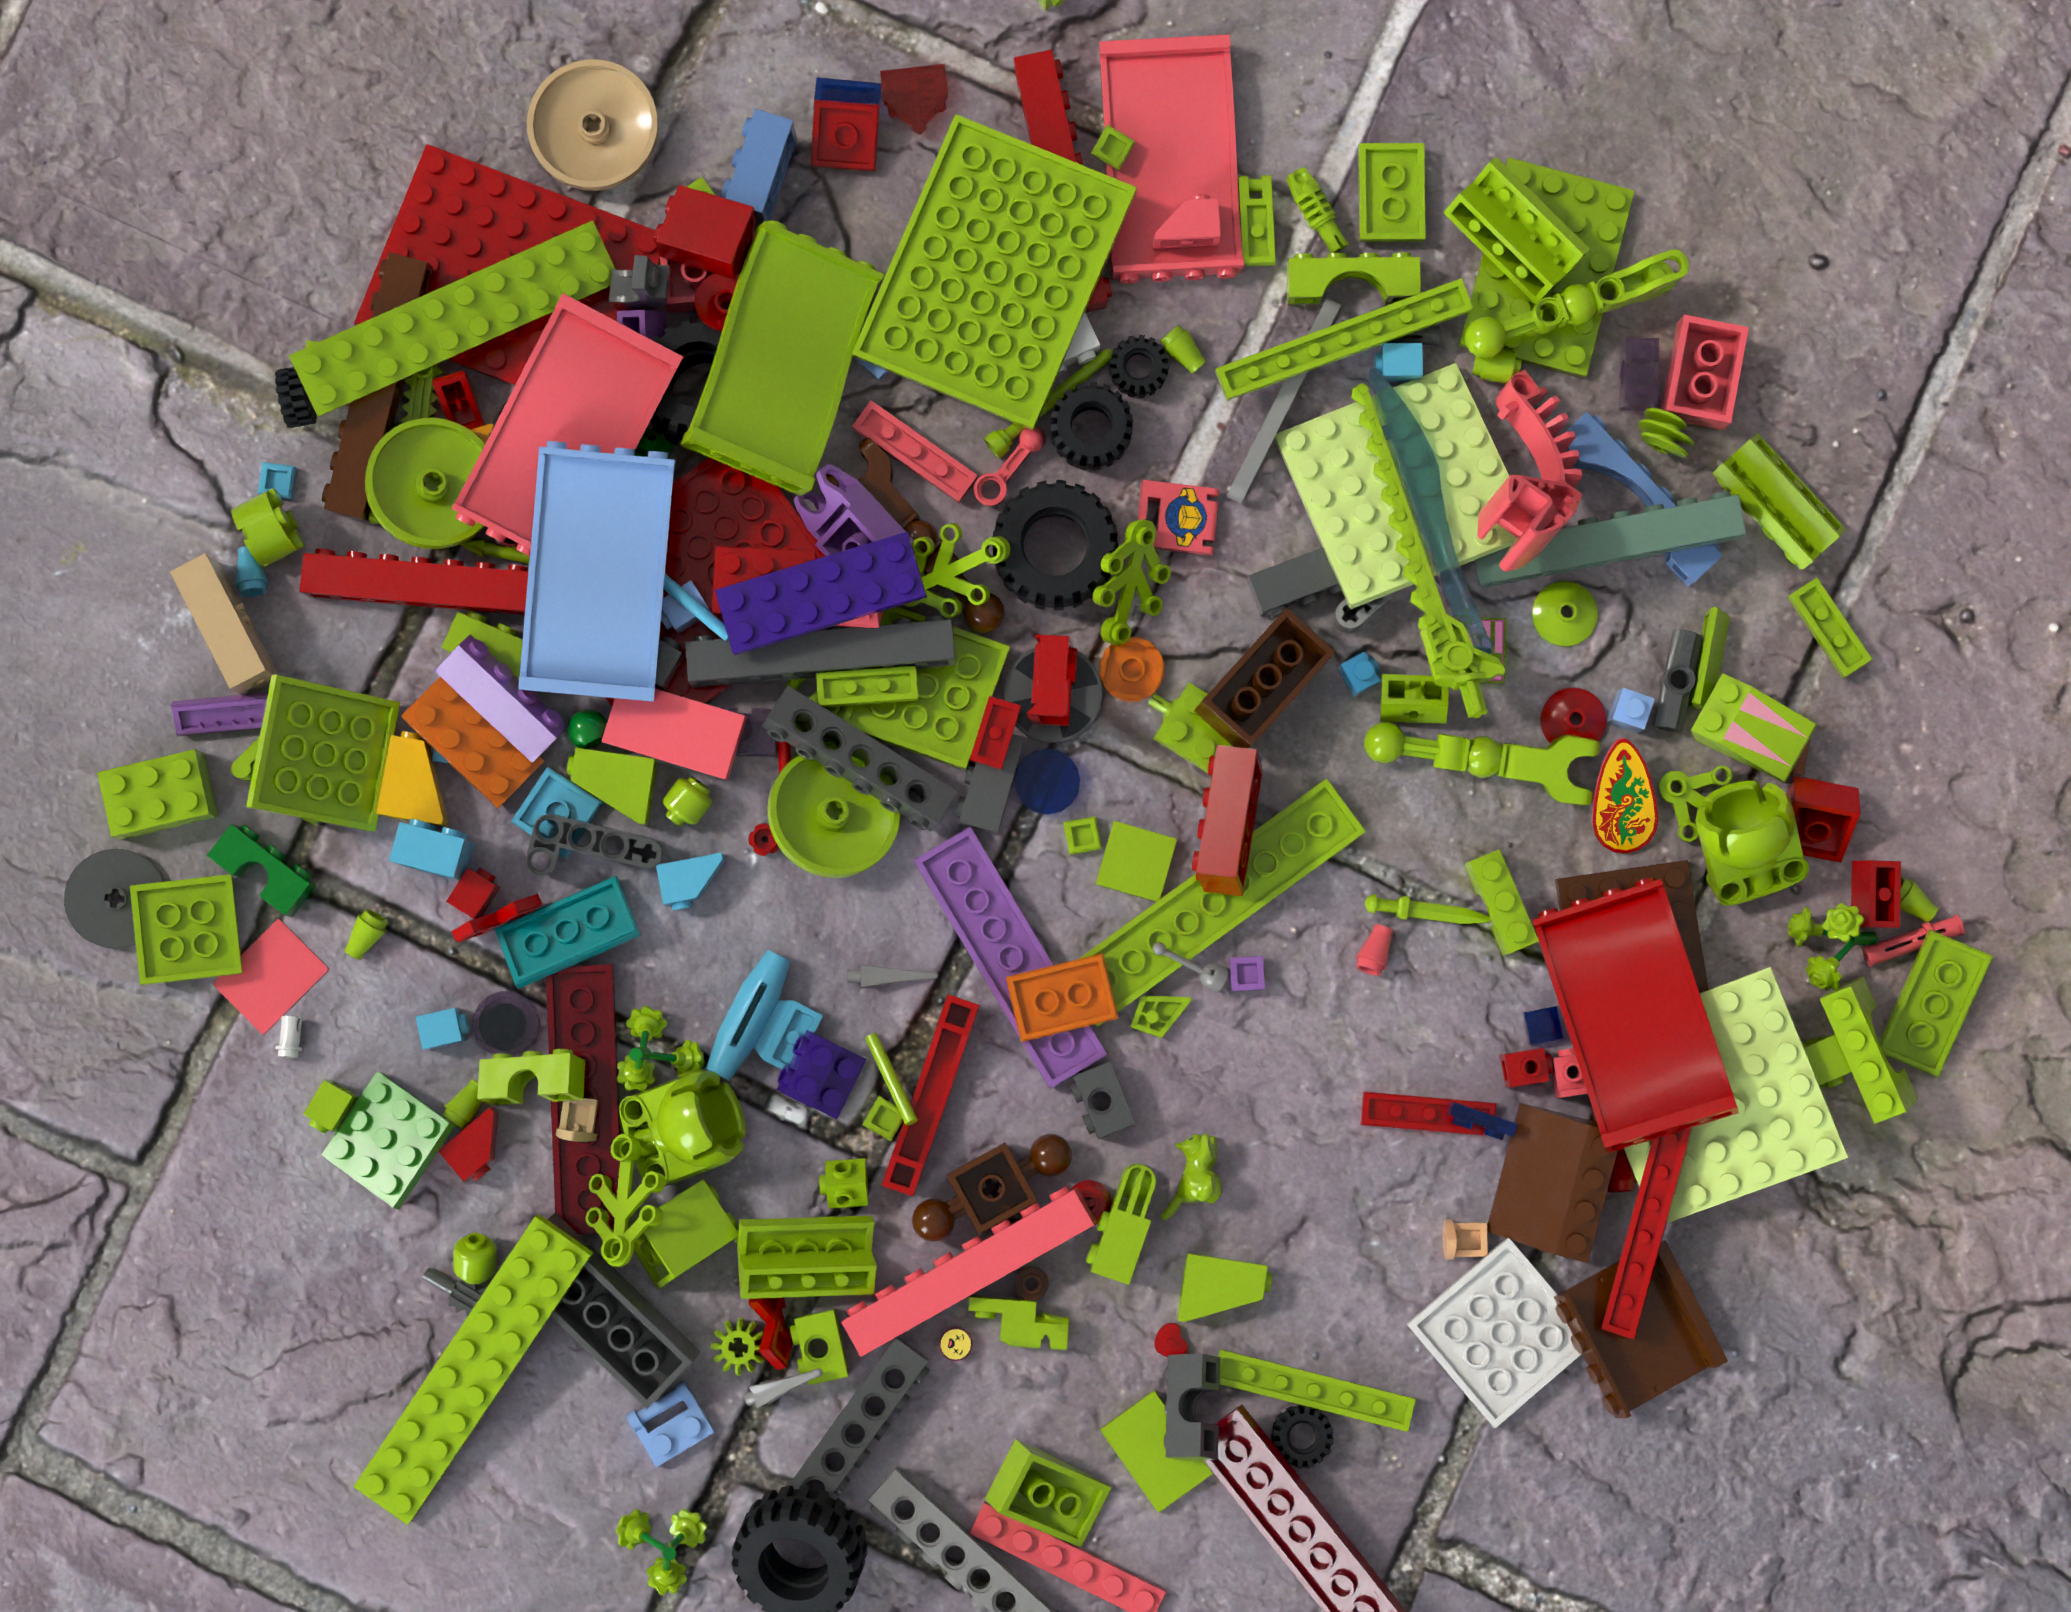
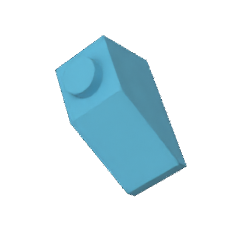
M716 853L656 865L663 905H672L673 911L691 908V901L701 898L725 863L724 854Z

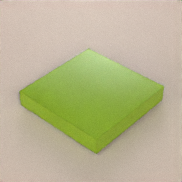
M1113 821L1095 885L1157 902L1161 898L1177 839Z

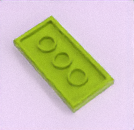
M1929 929L1878 1041L1884 1055L1939 1077L1992 961L1993 955Z

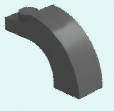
M635 255L633 270L612 269L609 302L617 310H649L665 306L668 298L670 266L656 265L648 256Z

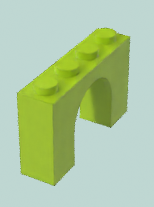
M1862 976L1841 984L1836 990L1831 989L1820 998V1001L1874 1124L1907 1112L1918 1097L1905 1068L1894 1071L1880 1047L1871 1018V1012L1877 1007V1004L1865 977Z

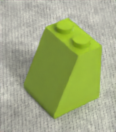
M704 1179L660 1206L659 1208L663 1213L661 1223L656 1227L648 1226L633 1244L634 1254L658 1290L738 1237V1225L730 1213H725L719 1204L720 1199L717 1191L712 1185H707ZM653 1212L650 1213L649 1220H651Z

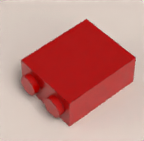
M679 185L675 196L671 195L667 201L664 223L658 224L654 234V243L657 244L660 257L734 279L757 223L754 207Z

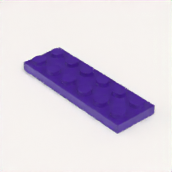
M908 532L715 590L731 650L735 656L927 598Z

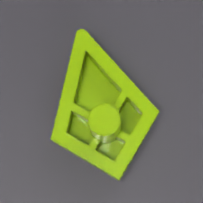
M1141 996L1130 1027L1162 1038L1192 999L1191 997Z

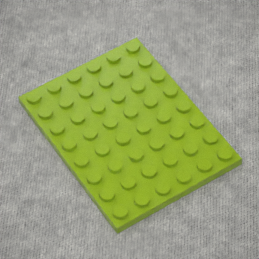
M955 114L852 351L853 357L1034 431L1136 195L1137 187Z

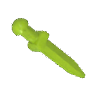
M1372 894L1365 900V908L1368 912L1372 914L1375 911L1395 913L1396 918L1407 920V917L1458 924L1485 923L1491 920L1489 916L1468 908L1411 901L1408 896H1401L1397 900L1377 898L1376 894Z

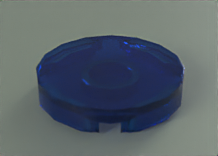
M1042 749L1032 752L1022 760L1016 770L1014 783L1017 796L1025 807L1038 814L1050 815L1060 813L1072 805L1079 792L1080 776L1077 766L1069 756L1058 750Z

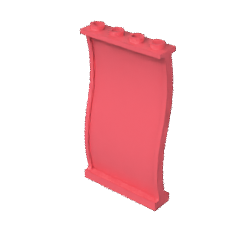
M1230 34L1099 42L1104 128L1106 125H1109L1135 141L1119 171L1106 164V175L1137 187L1136 195L1111 250L1112 280H1119L1122 284L1137 283L1139 278H1152L1153 282H1167L1176 276H1185V280H1200L1204 278V275L1217 274L1218 278L1228 279L1236 277L1237 273H1242L1244 259L1239 213ZM1201 194L1209 195L1210 198H1218L1221 233L1218 246L1153 249L1154 233L1185 200L1190 199L1194 195Z
M562 293L478 460L451 508L458 512L455 518L474 527L476 522L488 527L487 535L503 543L507 537L518 543L516 550L530 556L539 446L546 447L547 441L567 443V449L580 450L581 444L601 446V453L614 454V448L636 449L683 356Z

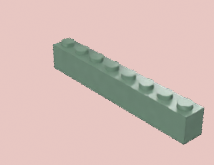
M1730 491L1718 492L1710 495L1711 500L1697 502V498H1687L1677 501L1676 507L1664 509L1663 504L1645 507L1644 513L1631 515L1629 510L1611 514V519L1598 521L1597 517H1589L1578 520V526L1565 528L1564 525L1536 558L1516 570L1506 572L1499 566L1511 546L1477 559L1476 565L1481 588L1745 538L1746 531L1739 494L1731 496Z

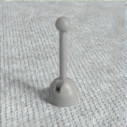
M1157 942L1153 946V952L1156 955H1165L1200 973L1201 983L1214 992L1220 991L1227 980L1228 969L1219 964L1210 963L1201 967L1166 949L1162 942Z

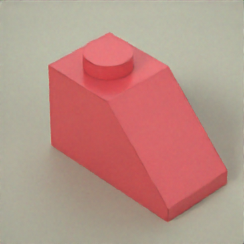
M1201 194L1194 195L1190 199L1185 200L1154 233L1153 249L1218 246L1221 237L1218 198H1210L1209 195Z

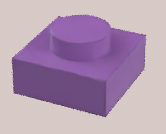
M1263 956L1229 958L1231 991L1265 989Z

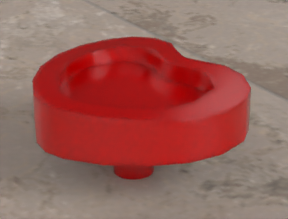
M1166 1323L1158 1330L1154 1341V1347L1158 1353L1168 1357V1355L1185 1354L1187 1352L1188 1345L1181 1338L1180 1328L1176 1323Z

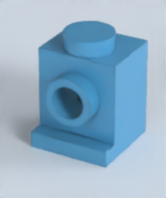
M1365 652L1342 663L1337 669L1353 698L1382 682L1379 676L1381 671L1377 662Z

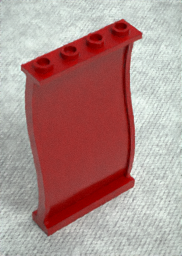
M1645 878L1637 881L1633 888L1623 891L1622 888L1610 889L1604 892L1601 898L1592 901L1589 898L1579 899L1572 902L1570 908L1558 911L1557 908L1548 909L1539 913V918L1532 919L1607 1153L1739 1114L1662 879Z

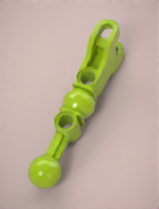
M1668 250L1646 258L1633 266L1604 276L1596 284L1592 281L1586 286L1582 284L1568 285L1553 297L1541 299L1531 311L1500 322L1492 317H1479L1470 322L1466 328L1464 336L1466 347L1472 354L1480 358L1494 357L1501 352L1508 339L1531 331L1547 334L1553 331L1557 325L1559 329L1563 328L1566 324L1583 325L1600 312H1609L1633 303H1641L1668 293L1675 286L1676 282L1680 281L1688 273V258L1680 250ZM1665 261H1676L1679 265V271L1674 273L1671 266L1665 263ZM1600 288L1610 290L1613 300L1604 299L1600 294ZM1539 310L1549 311L1553 321H1544L1540 317Z
M1379 722L1371 726L1364 737V749L1367 755L1373 761L1381 764L1394 762L1401 755L1434 760L1433 767L1463 772L1467 770L1471 775L1479 778H1487L1495 774L1498 777L1541 783L1545 791L1558 802L1579 805L1592 804L1593 793L1585 787L1573 785L1568 779L1567 769L1570 762L1577 757H1594L1600 753L1601 743L1593 739L1563 735L1553 740L1544 748L1503 742L1499 744L1495 739L1488 736H1478L1470 739L1468 737L1438 734L1437 740L1404 736L1402 730L1390 722Z

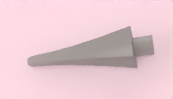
M861 964L859 965L860 970H847V983H860V988L902 981L937 979L939 975L935 971L899 970Z
M817 1368L799 1375L764 1381L758 1385L749 1386L751 1391L745 1394V1402L749 1406L756 1404L757 1409L765 1404L769 1405L799 1385L821 1376L823 1371Z

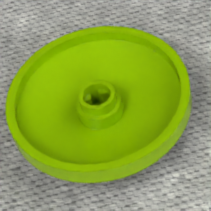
M440 418L414 419L390 430L380 439L372 451L365 473L366 497L378 522L397 539L412 546L426 549L449 548L474 537L483 529L484 525L476 522L474 527L456 519L455 517L458 512L451 508L466 483L485 443L468 428L453 421Z
M826 746L830 750L837 749L836 746ZM800 755L792 759L777 776L771 788L767 806L770 830L781 851L789 860L803 870L828 878L854 876L874 866L888 852L896 838L900 824V813H894L885 809L881 805V801L874 796L858 792L853 788V783L843 777L839 778L829 774L821 763L814 759H806ZM851 756L855 766L865 767L864 761L860 757ZM880 773V779L884 784L893 785L887 774Z

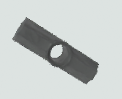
M1673 630L1665 671L1660 678L1661 689L1652 727L1669 732H1682L1690 692L1695 684V669L1703 635L1687 630ZM1672 673H1678L1684 678L1685 685L1683 689H1677L1671 684L1670 677Z

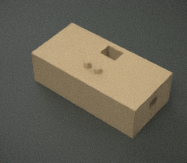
M204 553L169 571L229 688L244 695L251 694L269 685L271 676L278 675L222 564Z

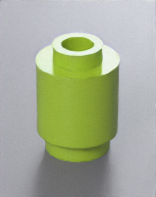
M1501 350L1499 354L1489 358L1475 356L1472 375L1480 376V380L1507 384L1514 374L1520 372L1522 360L1516 359L1517 352Z

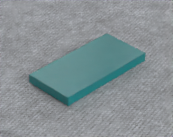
M617 876L494 929L513 981L518 989L641 936Z

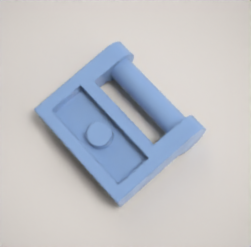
M685 1380L676 1384V1389L654 1401L648 1409L643 1408L638 1412L633 1410L626 1414L629 1424L636 1432L656 1467L715 1432ZM682 1400L685 1402L688 1409L649 1432L645 1425L647 1421Z

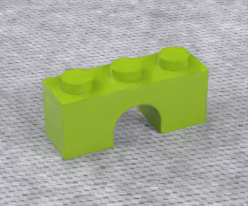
M1500 849L1465 863L1464 866L1475 892L1481 896L1488 910L1492 923L1490 927L1502 955L1513 953L1539 942Z
M555 1049L553 1054L543 1055V1053L537 1051L523 1052L521 1057H513V1055L505 1053L493 1054V1059H480L477 1099L492 1106L523 1104V1094L527 1083L537 1077L539 1096L552 1102L583 1100L585 1060L573 1055V1051L568 1049Z

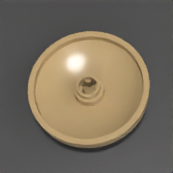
M587 59L560 67L540 84L529 105L527 134L537 160L553 178L576 189L600 191L617 187L629 181L645 167L657 144L659 119L649 90L633 72L610 61Z

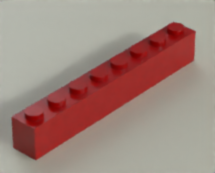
M1052 49L1013 57L1014 72L1030 144L1083 165L1081 153L1074 152L1072 143L1077 141L1074 121L1068 122L1065 110H1070L1067 90L1061 91L1058 80L1063 78L1060 59L1054 60ZM1102 274L1085 313L1107 308V298L1112 297L1109 278L1103 279Z
M315 549V554H303L299 592L314 598L525 615L528 567L508 565V570L496 569V564L487 562H476V567L463 566V561L444 559L443 564H432V559L425 557H412L411 562L399 561V556L391 554H379V559L367 558L366 553L348 551L347 556H336L333 550Z

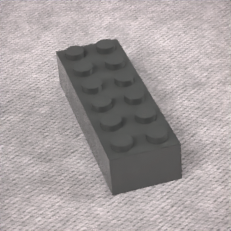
M555 1212L547 1220L594 1253L551 1317L648 1409L695 1360L700 1351Z

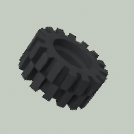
M1139 335V338L1129 336L1128 340H1122L1118 343V347L1114 348L1110 358L1109 371L1114 386L1117 385L1121 393L1126 392L1132 398L1134 395H1138L1139 398H1145V395L1150 394L1151 396L1155 394L1157 389L1160 390L1163 386L1169 370L1167 352L1163 351L1164 347L1161 343L1159 345L1155 343L1156 339L1152 337L1146 339L1145 335ZM1143 355L1150 360L1152 370L1144 378H1134L1127 371V361L1132 356Z
M289 367L276 370V393L279 397L280 411L287 428L315 424L317 414L295 368Z
M1297 1405L1286 1408L1285 1412L1277 1416L1278 1419L1272 1426L1273 1433H1271L1273 1444L1290 1465H1295L1298 1468L1305 1466L1310 1468L1314 1467V1464H1320L1324 1461L1323 1458L1331 1452L1330 1448L1334 1442V1432L1329 1420L1321 1411ZM1307 1423L1313 1427L1315 1441L1309 1448L1298 1449L1291 1444L1290 1431L1295 1425Z

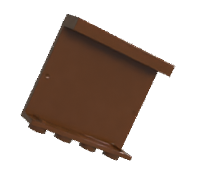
M1663 1240L1661 1243L1635 1339L1601 1329L1619 1261L1554 1296L1557 1307H1555L1557 1315L1563 1323H1567L1573 1334L1571 1336L1572 1344L1578 1353L1583 1354L1589 1365L1586 1367L1587 1373L1596 1385H1599L1604 1395L1602 1397L1603 1404L1607 1411L1614 1415L1615 1418H1629L1631 1410L1706 1368H1717L1728 1362L1666 1240Z

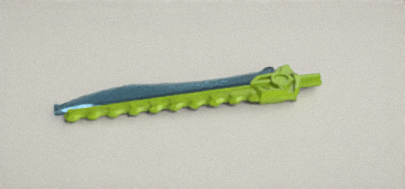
M1372 367L1368 378L1385 425L1381 426L1368 386L1364 383L1358 384L1352 389L1351 398L1365 408L1360 413L1359 424L1372 433V436L1367 438L1366 449L1379 458V461L1374 464L1373 474L1387 484L1382 489L1381 500L1394 509V512L1389 514L1388 525L1402 535L1396 542L1395 550L1409 560L1407 566H1404L1403 576L1417 587L1411 593L1410 602L1424 612L1422 618L1419 617L1418 628L1421 630L1420 634L1434 683L1438 686L1450 687L1453 690L1460 689L1468 718H1479L1481 715L1488 713L1480 683L1494 679L1496 676H1504L1505 668L1497 657L1490 655L1494 645L1486 633L1455 554L1443 502L1439 465L1431 446L1407 405L1381 376L1378 369ZM1390 439L1451 616L1445 612L1386 440Z

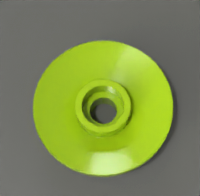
M1560 581L1548 585L1538 594L1533 603L1532 621L1536 631L1544 640L1556 646L1568 647L1583 642L1591 635L1597 624L1598 609L1593 596L1586 588L1574 582ZM1567 606L1571 608L1572 616L1570 618H1565L1561 614L1562 607Z

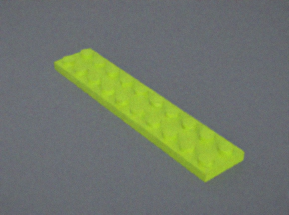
M592 220L288 356L317 416L320 417L552 313L550 308L555 309L562 293L579 301L611 286L612 269H616Z
M1326 778L1253 831L1243 896L1204 892L1200 881L1196 880V874H1194L1079 959L1103 953L1118 1013L1183 965L1165 955H1156L1153 952L1155 943L1162 942L1166 949L1187 960H1191L1366 831ZM1104 1022L1096 1024V1026L1099 1027Z
M537 1214L353 1487L400 1521L409 1525L594 1252L546 1218Z

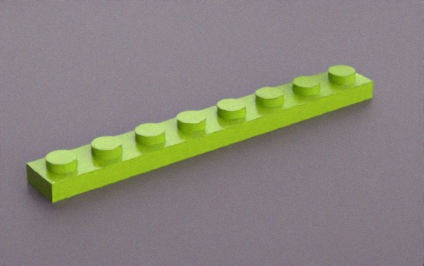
M1460 278L1220 366L1215 369L1226 401L1466 314L1474 308L1464 282Z

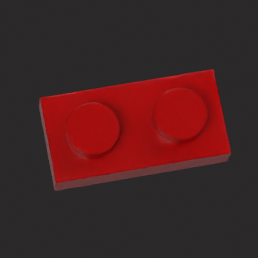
M989 696L970 761L1002 770L1021 705Z

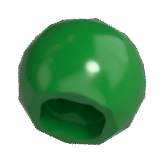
M583 709L575 713L568 721V738L576 748H594L602 743L607 721L601 713L590 709Z

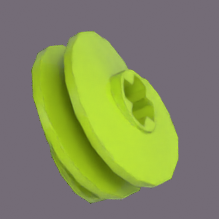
M1647 408L1644 412L1645 419L1640 420L1637 425L1642 433L1641 439L1652 449L1667 455L1671 453L1681 458H1687L1688 453L1675 444L1676 441L1689 447L1694 445L1695 442L1681 432L1682 429H1686L1687 424L1680 417L1658 408Z

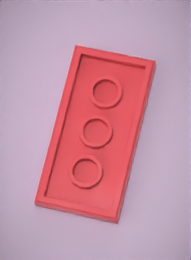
M655 689L654 702L615 698L601 742L728 780L747 716Z

